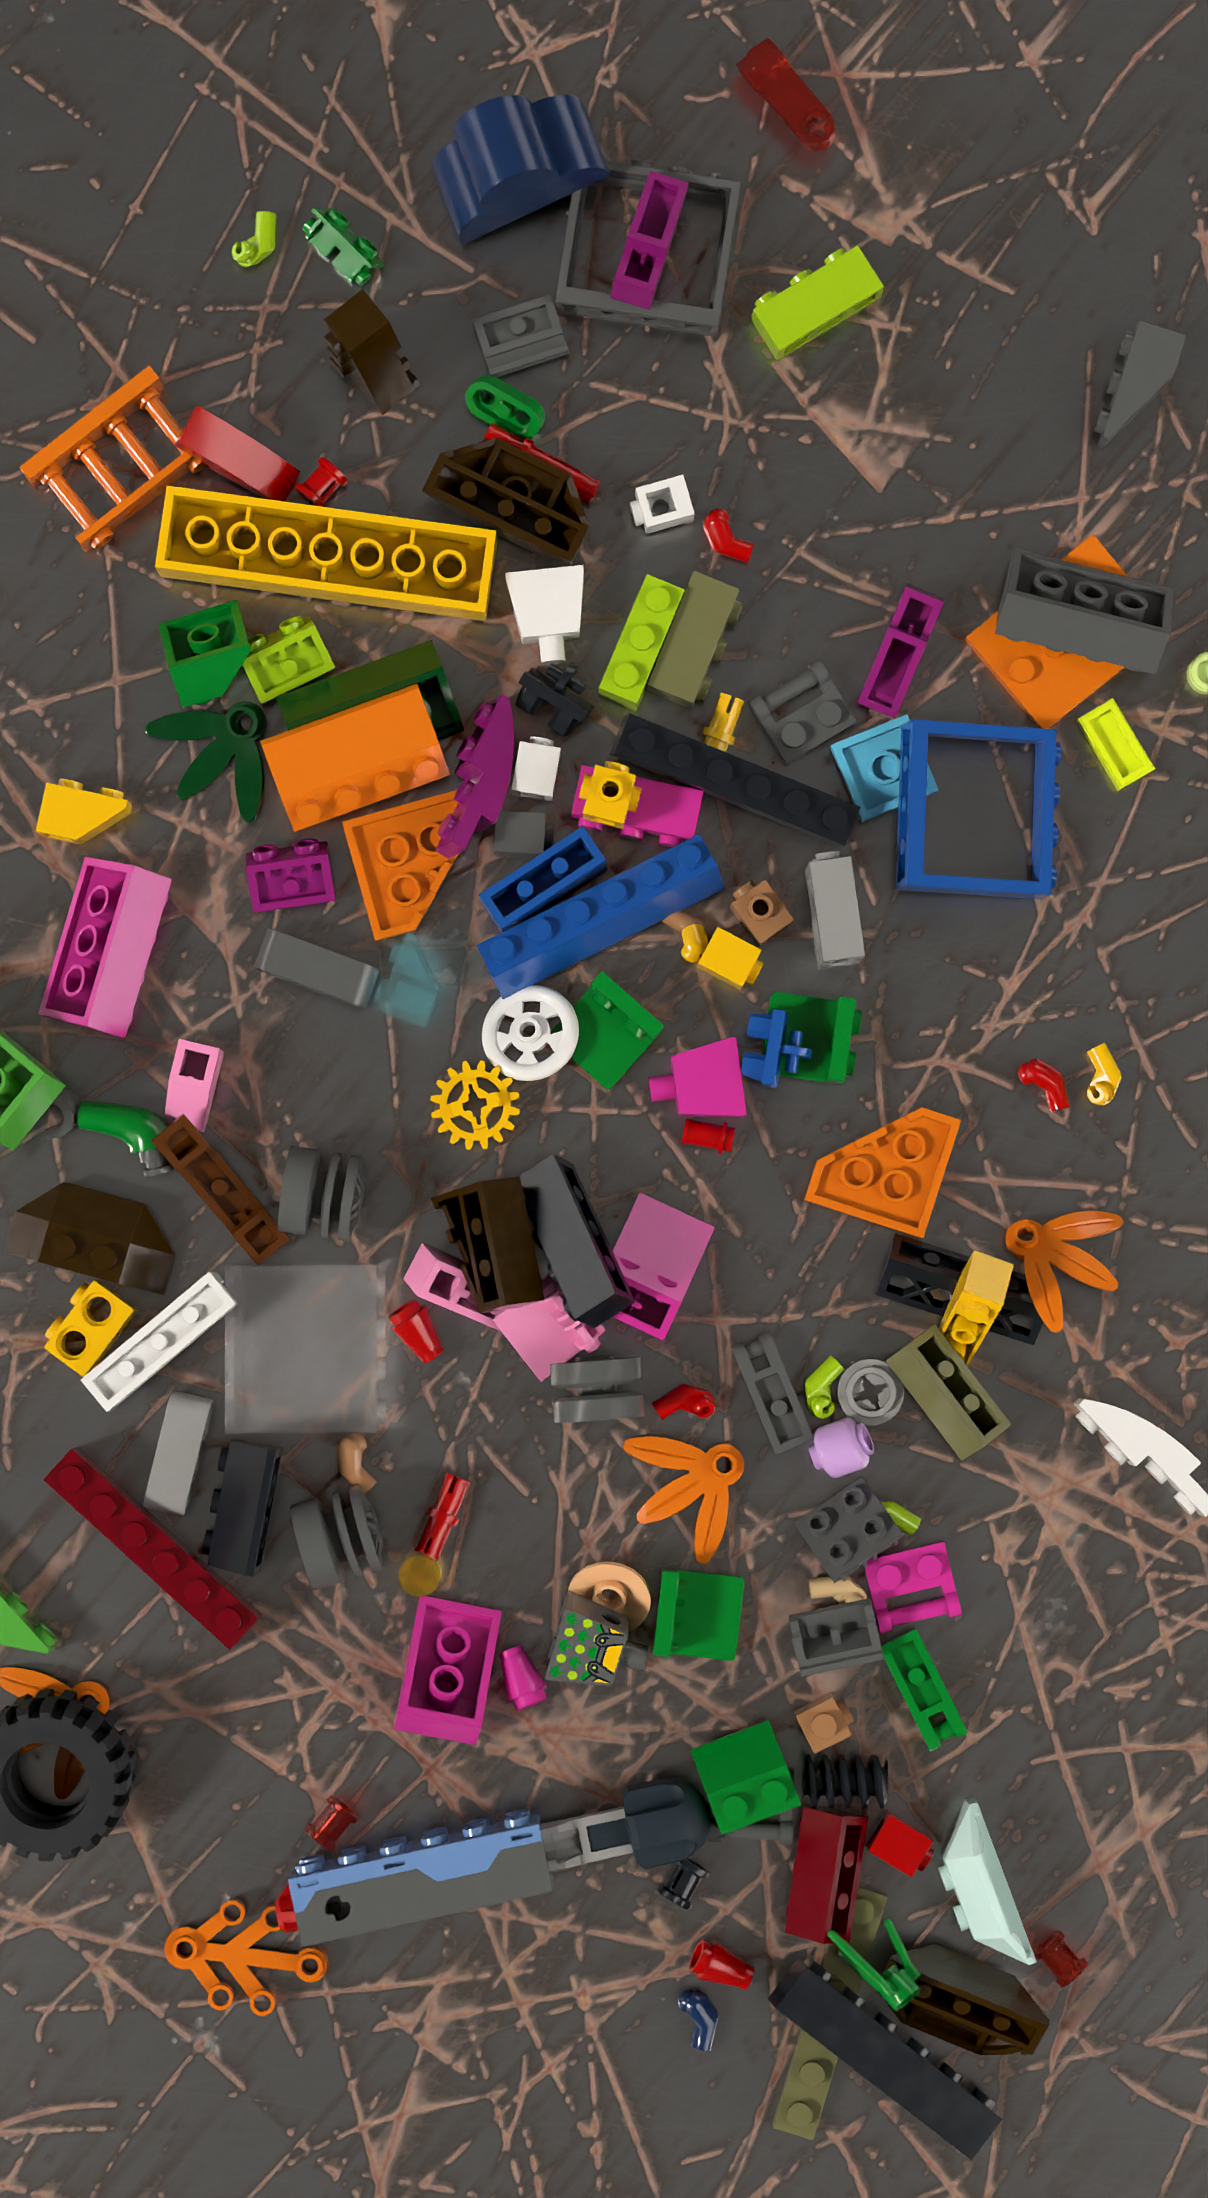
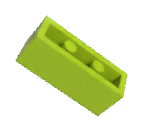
M858 245L849 251L845 248L838 249L824 260L826 265L813 273L810 269L802 271L790 280L791 286L779 294L772 290L755 302L756 308L752 311L751 321L776 361L881 298L884 286Z
M646 574L600 683L598 696L637 711L685 589Z

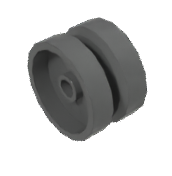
M614 1355L577 1357L575 1362L550 1364L552 1386L557 1389L578 1388V1395L562 1396L553 1401L554 1423L645 1416L643 1394L638 1391L617 1392L618 1384L636 1383L642 1378L640 1357L614 1358Z

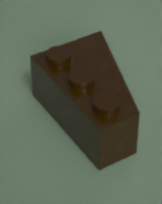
M520 1176L479 1181L431 1198L434 1208L443 1210L450 1229L445 1232L450 1244L457 1243L465 1263L460 1268L480 1313L519 1308L545 1300Z

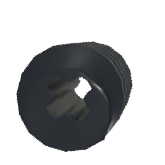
M804 1753L802 1757V1800L805 1795H808L812 1807L817 1808L821 1796H825L829 1808H834L838 1796H842L846 1808H851L854 1797L859 1796L862 1807L868 1808L871 1797L876 1796L879 1808L884 1809L888 1797V1760L886 1758L883 1767H881L878 1756L871 1755L865 1767L861 1755L854 1754L850 1766H848L844 1755L837 1754L834 1764L831 1766L828 1756L821 1754L816 1766H814L810 1754Z

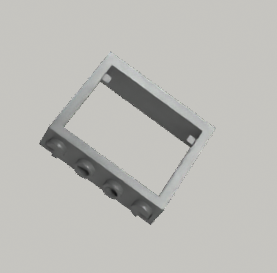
M604 156L611 175L593 184L643 191L649 171L689 182L685 198L725 204L709 308L653 300L651 308L648 310L610 298L611 293L573 288L572 283L588 187L586 186L572 193L555 300L556 312L717 337L741 182L721 177V173H711L708 177L693 175L691 170L683 167H669L667 171L654 169L651 164L644 161L632 160L628 164L611 162V158Z

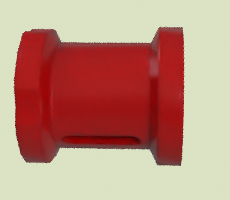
M321 457L317 461L318 468L303 484L298 483L294 489L309 505L325 507V501L339 486L344 487L348 483V479L329 460Z

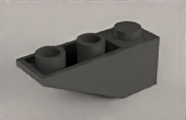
M1139 320L1133 332L1126 331L1119 350V355L1125 356L1121 371L1114 369L1106 392L1113 395L1109 410L1101 409L1094 432L1101 433L1098 447H1105L1169 384L1175 374L1187 335Z

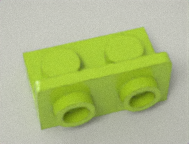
M300 615L291 617L279 625L280 630L267 636L257 634L248 638L251 651L242 666L261 704L335 669L331 657L310 616L304 618Z

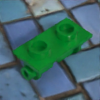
M333 207L330 209L313 208L311 210L318 219L316 220L312 217L304 224L302 229L306 232L305 238L325 257H329L337 247L341 252L332 264L352 284L356 282L359 286H363L372 275L368 271L369 268H383L385 266L376 256L379 253L376 246L363 236L358 238L348 228L350 222L340 211Z

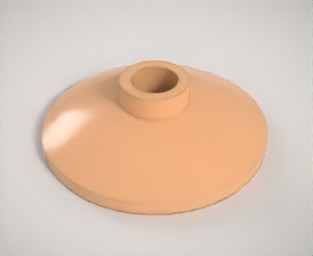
M598 1562L584 1567L573 1577L568 1589L570 1592L629 1618L628 1632L637 1628L646 1619L651 1606V1593L644 1578L634 1569L616 1562ZM606 1589H611V1590H614V1591H616V1592H615V1593H609V1592H607V1591H605V1590H606Z

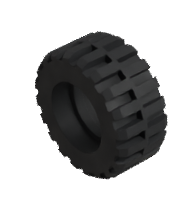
M53 1689L40 1690L34 1698L30 1694L23 1695L17 1698L12 1706L6 1705L0 1711V1845L3 1848L7 1843H10L17 1847L15 1854L28 1858L29 1854L33 1852L38 1853L39 1861L52 1862L56 1854L60 1853L61 1858L67 1860L77 1857L81 1849L88 1852L98 1846L102 1837H107L116 1826L135 1788L137 1776L132 1771L137 1762L135 1752L132 1750L127 1751V1746L131 1739L126 1729L120 1731L116 1729L114 1725L118 1718L110 1710L104 1715L96 1709L100 1703L99 1701L88 1697L85 1702L76 1699L77 1692L64 1690L60 1697H57ZM44 1742L62 1746L72 1752L80 1760L88 1776L89 1791L86 1797L81 1802L69 1806L48 1805L34 1798L24 1788L17 1773L16 1757L19 1751L27 1745Z

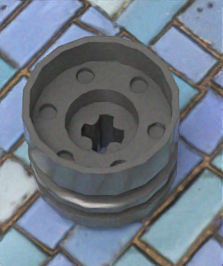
M291 1146L286 1161L280 1195L278 1231L307 1235L312 1219L318 1218L320 1219L321 1237L329 1239L333 1221H338V1240L350 1242L352 1231L360 1219L365 1189L362 1170L363 1157L351 1155L346 1173L341 1172L342 1153L334 1152L329 1168L325 1170L320 1169L319 1150Z
M360 1485L349 1488L352 1504L350 1508L346 1507L340 1491L333 1492V1513L326 1514L323 1505L317 1497L292 1504L290 1507L302 1561L314 1590L341 1583L342 1572L340 1563L348 1561L351 1570L357 1578L363 1577L364 1574L361 1561L363 1556H366L373 1573L384 1570L382 1560L383 1539L374 1508L366 1499Z

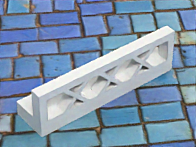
M208 1272L81 1379L82 1383L106 1412L112 1411L238 1305L222 1285L225 1281L217 1272Z

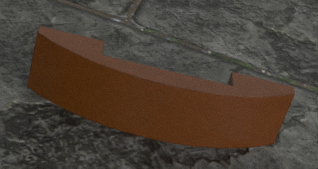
M184 1113L151 1139L152 1143L176 1171L184 1177L258 1266L290 1240L285 1232L278 1231V1223Z

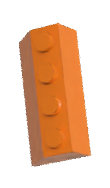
M417 684L260 741L294 832L450 775Z

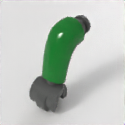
M67 1087L53 1101L52 1104L61 1109L64 1121L62 1124L50 1126L44 1131L46 1140L63 1136L78 1124L80 1129L122 1139L129 1146L131 1153H139L141 1163L146 1162L147 1168L143 1169L145 1177L163 1174L174 1169L151 1141L168 1126L160 1115L148 1109L131 1105L89 1100L81 1101L79 1095Z

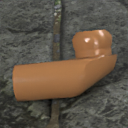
M352 1432L347 1438H342L337 1446V1470L352 1487L360 1485L365 1495L377 1481L361 1466V1453L367 1448L366 1439L361 1434Z

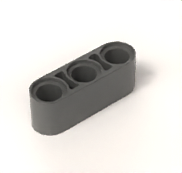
M269 928L253 968L362 1009H366L380 970L373 966Z

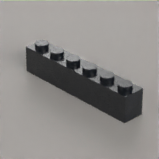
M631 713L624 716L609 754L693 789L704 791L703 793L837 847L846 846L861 808Z
M798 1958L768 1997L769 2002L775 2009L966 2157L973 2160L1002 2121V2118L992 2109L996 2102L978 2087H975L972 2092L968 2091L960 2084L964 2077L946 2062H943L940 2067L927 2059L932 2052L911 2036L905 2042L896 2035L895 2032L899 2026L879 2011L875 2017L862 2008L866 2001L851 1988L846 1986L841 1992L833 1986L830 1981L834 1976L816 1961H813L808 1966Z

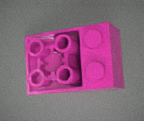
M639 1193L613 1249V1254L635 1303L613 1316V1318L664 1341L715 1227L643 1193Z

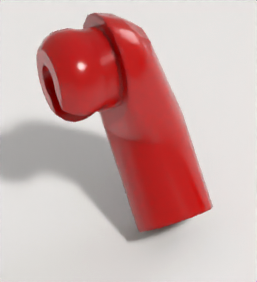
M1031 1059L1029 1063L1020 1065L1018 1075L1021 1082L1025 1085L1034 1083L1045 1090L1050 1112L1070 1107L1063 1076L1060 1071L1041 1059Z
M681 1384L652 1402L653 1407L662 1420L680 1409L693 1413L699 1418H708L714 1413L716 1407L713 1396L707 1390L688 1384Z

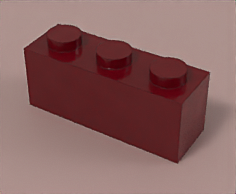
M803 1807L802 1819L799 1824L796 1859L793 1865L791 1893L786 1909L785 1933L821 1944H835L828 1937V1932L834 1930L843 1940L850 1943L869 1817L836 1808Z

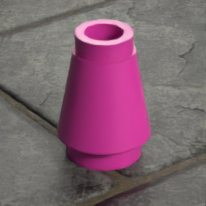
M522 1645L499 1654L508 1703L513 1702L516 1711L529 1708L547 1699L544 1691L547 1686L528 1655L524 1652Z

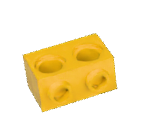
M93 1280L90 1286L84 1282L70 1300L74 1307L64 1319L58 1316L45 1333V1337L50 1340L44 1346V1349L82 1377L99 1365L139 1310L99 1280ZM99 1297L108 1300L111 1306L109 1317L102 1322L95 1320L90 1312L92 1302ZM73 1331L83 1334L86 1340V1347L79 1355L71 1354L66 1348V1338Z

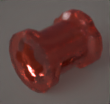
M330 1795L326 1800L328 1803L326 1808L313 1823L308 1822L304 1830L318 1844L333 1852L337 1847L335 1841L349 1824H355L359 1817L344 1802Z
M1057 1930L1041 1942L1033 1953L1036 1959H1042L1056 1975V1983L1060 1987H1064L1075 1980L1089 1963L1084 1957L1079 1958L1063 1940L1065 1935Z

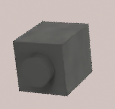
M501 810L495 823L494 856L535 858L543 853L544 849H549L553 846L554 825L546 824V813Z

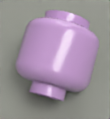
M846 1417L817 1428L814 1434V1445L809 1446V1453L817 1470L824 1468L830 1477L840 1478L866 1468L870 1459L869 1455L874 1454V1446L864 1423L857 1424L853 1419Z

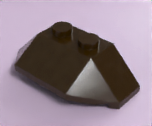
M499 438L440 453L422 489L424 493L461 518L484 529L496 530L498 536L535 554L572 564L590 528L570 473Z
M67 1182L59 1184L15 1211L4 1252L161 1295L166 1293L176 1257L146 1204Z
M939 1944L907 1951L912 1964L921 1974L915 1980L921 1990L908 2004L898 2011H894L888 2004L901 2023L978 2055H1008L1020 2052L1022 2055H1033L1049 2026L1050 2020L1015 1975ZM897 1954L891 1956L883 1972L893 1965H896L899 1970L904 1969Z

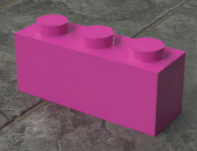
M582 765L571 819L579 821L578 827L583 826L591 831L602 832L603 826L616 828L583 819L586 800L579 798L584 775H593L594 767ZM636 777L634 786L642 788L636 813L627 812L623 829L616 828L619 829L618 835L634 840H643V835L660 838V845L671 848L694 837L704 791ZM607 789L603 792L607 797H614L618 794L613 789Z

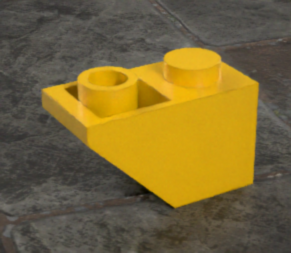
M59 779L58 785L46 782L36 832L43 837L82 845L130 815L132 804L128 800L123 799V792L100 787L99 793L84 791V784L68 779Z

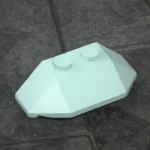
M974 1797L965 1799L941 1852L945 1865L938 1867L946 1891L954 1889L960 1904L952 1907L961 1931L969 1929L974 1940L1025 1964L1031 1965L1036 1963L1037 1961L978 1802Z

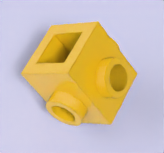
M606 761L604 767L595 765L593 775H584L579 798L586 800L583 819L623 829L627 812L636 813L642 788L634 786L636 775L629 773L630 767ZM607 789H613L618 794L614 797H607L603 792Z

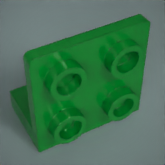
M601 971L591 982V987L573 1006L578 1019L579 1037L571 1059L602 1087L610 1090L664 1030V1025ZM561 1020L552 1029L551 1034L563 1030Z
M661 1568L652 1647L653 1656L670 1657V1654L734 1661L737 1651L744 1579L738 1576Z

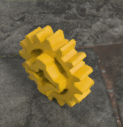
M480 1060L477 1070H471L468 1062L464 1061L462 1064L463 1072L459 1074L451 1067L447 1069L448 1075L451 1078L448 1083L437 1080L436 1085L443 1091L441 1095H433L430 1098L432 1102L440 1104V1109L432 1112L431 1117L433 1119H443L444 1123L437 1130L440 1134L450 1130L453 1133L450 1138L452 1145H455L462 1138L465 1140L466 1150L471 1151L474 1141H480L482 1148L487 1150L489 1138L493 1137L497 1142L502 1143L503 1138L500 1131L503 1128L509 1131L514 1130L515 1127L508 1119L509 1116L520 1115L519 1109L511 1107V1102L520 1098L519 1093H508L507 1088L513 1083V1080L509 1077L501 1081L498 1078L500 1067L496 1066L489 1073L485 1071V1061ZM477 1078L491 1082L500 1092L487 1093L479 1088ZM462 1082L464 1091L458 1101L448 1104L451 1091ZM470 1087H473L474 1093L480 1101H487V1106L481 1108L480 1125H478L477 1118L474 1117L471 1111H464V1105L470 1103ZM503 1107L501 1118L497 1124L488 1129L487 1119L492 1111ZM464 1118L472 1123L474 1133H468L459 1129L451 1119Z

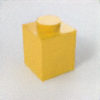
M717 927L697 967L741 990L745 981L753 985L764 963L757 960L762 950Z

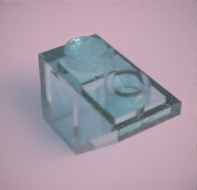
M406 932L403 941L395 940L388 962L394 964L389 980L381 979L374 1001L380 1003L378 1011L381 1014L427 1030L441 991L415 935Z

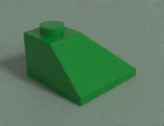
M237 600L158 624L168 668L182 707L205 704L211 699L223 696L251 651Z

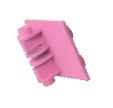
M550 1274L542 1279L545 1300L519 1308L505 1309L492 1319L540 1382L551 1375L550 1364L567 1362L583 1349L587 1353L595 1351L601 1344L598 1337L606 1331L602 1324L593 1328L570 1318L562 1303L565 1296L561 1287L553 1281Z

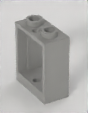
M840 851L816 854V859L808 863L804 873L818 969L859 964L865 957L851 856L841 857Z

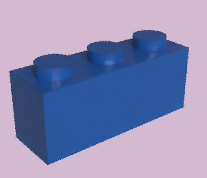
M582 826L480 893L479 898L483 907L502 933L546 911L608 870L607 862L588 832Z

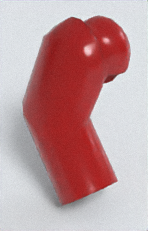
M719 508L711 510L704 519L703 526L711 548L716 553L748 563L754 543L734 537L728 523L730 517L725 510Z

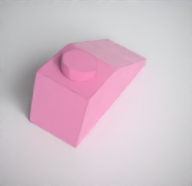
M422 1243L403 1278L412 1291L420 1298L500 1331L492 1319L503 1310L479 1312L460 1268L465 1261Z

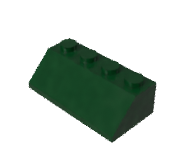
M432 640L276 697L289 731L417 684L438 740L465 731Z

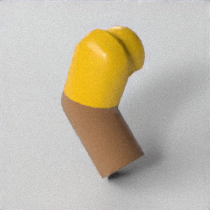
M684 910L675 912L663 919V923L682 933L684 947L681 950L682 957L691 963L699 962L709 944L702 921Z

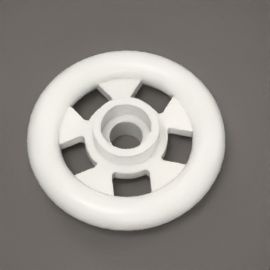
M531 985L505 999L500 997L489 1009L482 1028L483 1048L490 1063L494 1067H500V1073L520 1081L540 1080L559 1071L573 1055L579 1037L577 1015L570 1002L559 992L540 985ZM525 1002H541L539 1013H523ZM505 1015L515 1018L510 1026L509 1034L499 1031L500 1024ZM559 1016L563 1030L551 1034V1028L547 1020ZM527 1026H535V1033L531 1037H523V1031ZM511 1044L523 1052L517 1062L512 1061L504 1054ZM549 1044L554 1053L544 1061L538 1062L534 1053L542 1050Z

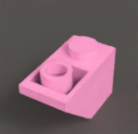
M179 1039L168 1083L164 1121L167 1124H171L184 1113L200 1132H205L224 1056V1051L220 1048Z

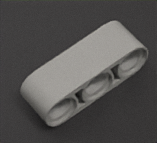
M172 1390L146 1489L144 1508L185 1518L209 1427L214 1399Z

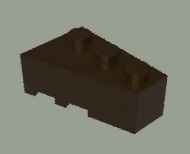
M363 289L323 320L327 333L323 338L328 344L326 349L331 355L329 358L330 362L343 378L347 375L353 378L382 415L421 385L417 377L409 370L411 367L409 360L405 356L400 359L396 354L402 346L389 320Z

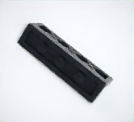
M895 1233L875 1295L944 1316L950 1300L941 1301L934 1299L929 1291L941 1288L950 1291L951 1295H953L961 1273L970 1257ZM1012 1270L1004 1304L989 1331L1034 1345L1044 1322L1031 1299L1025 1274ZM894 1273L910 1278L914 1286L903 1289L889 1284V1281ZM1022 1314L1034 1318L1030 1329L1013 1324L1009 1317Z

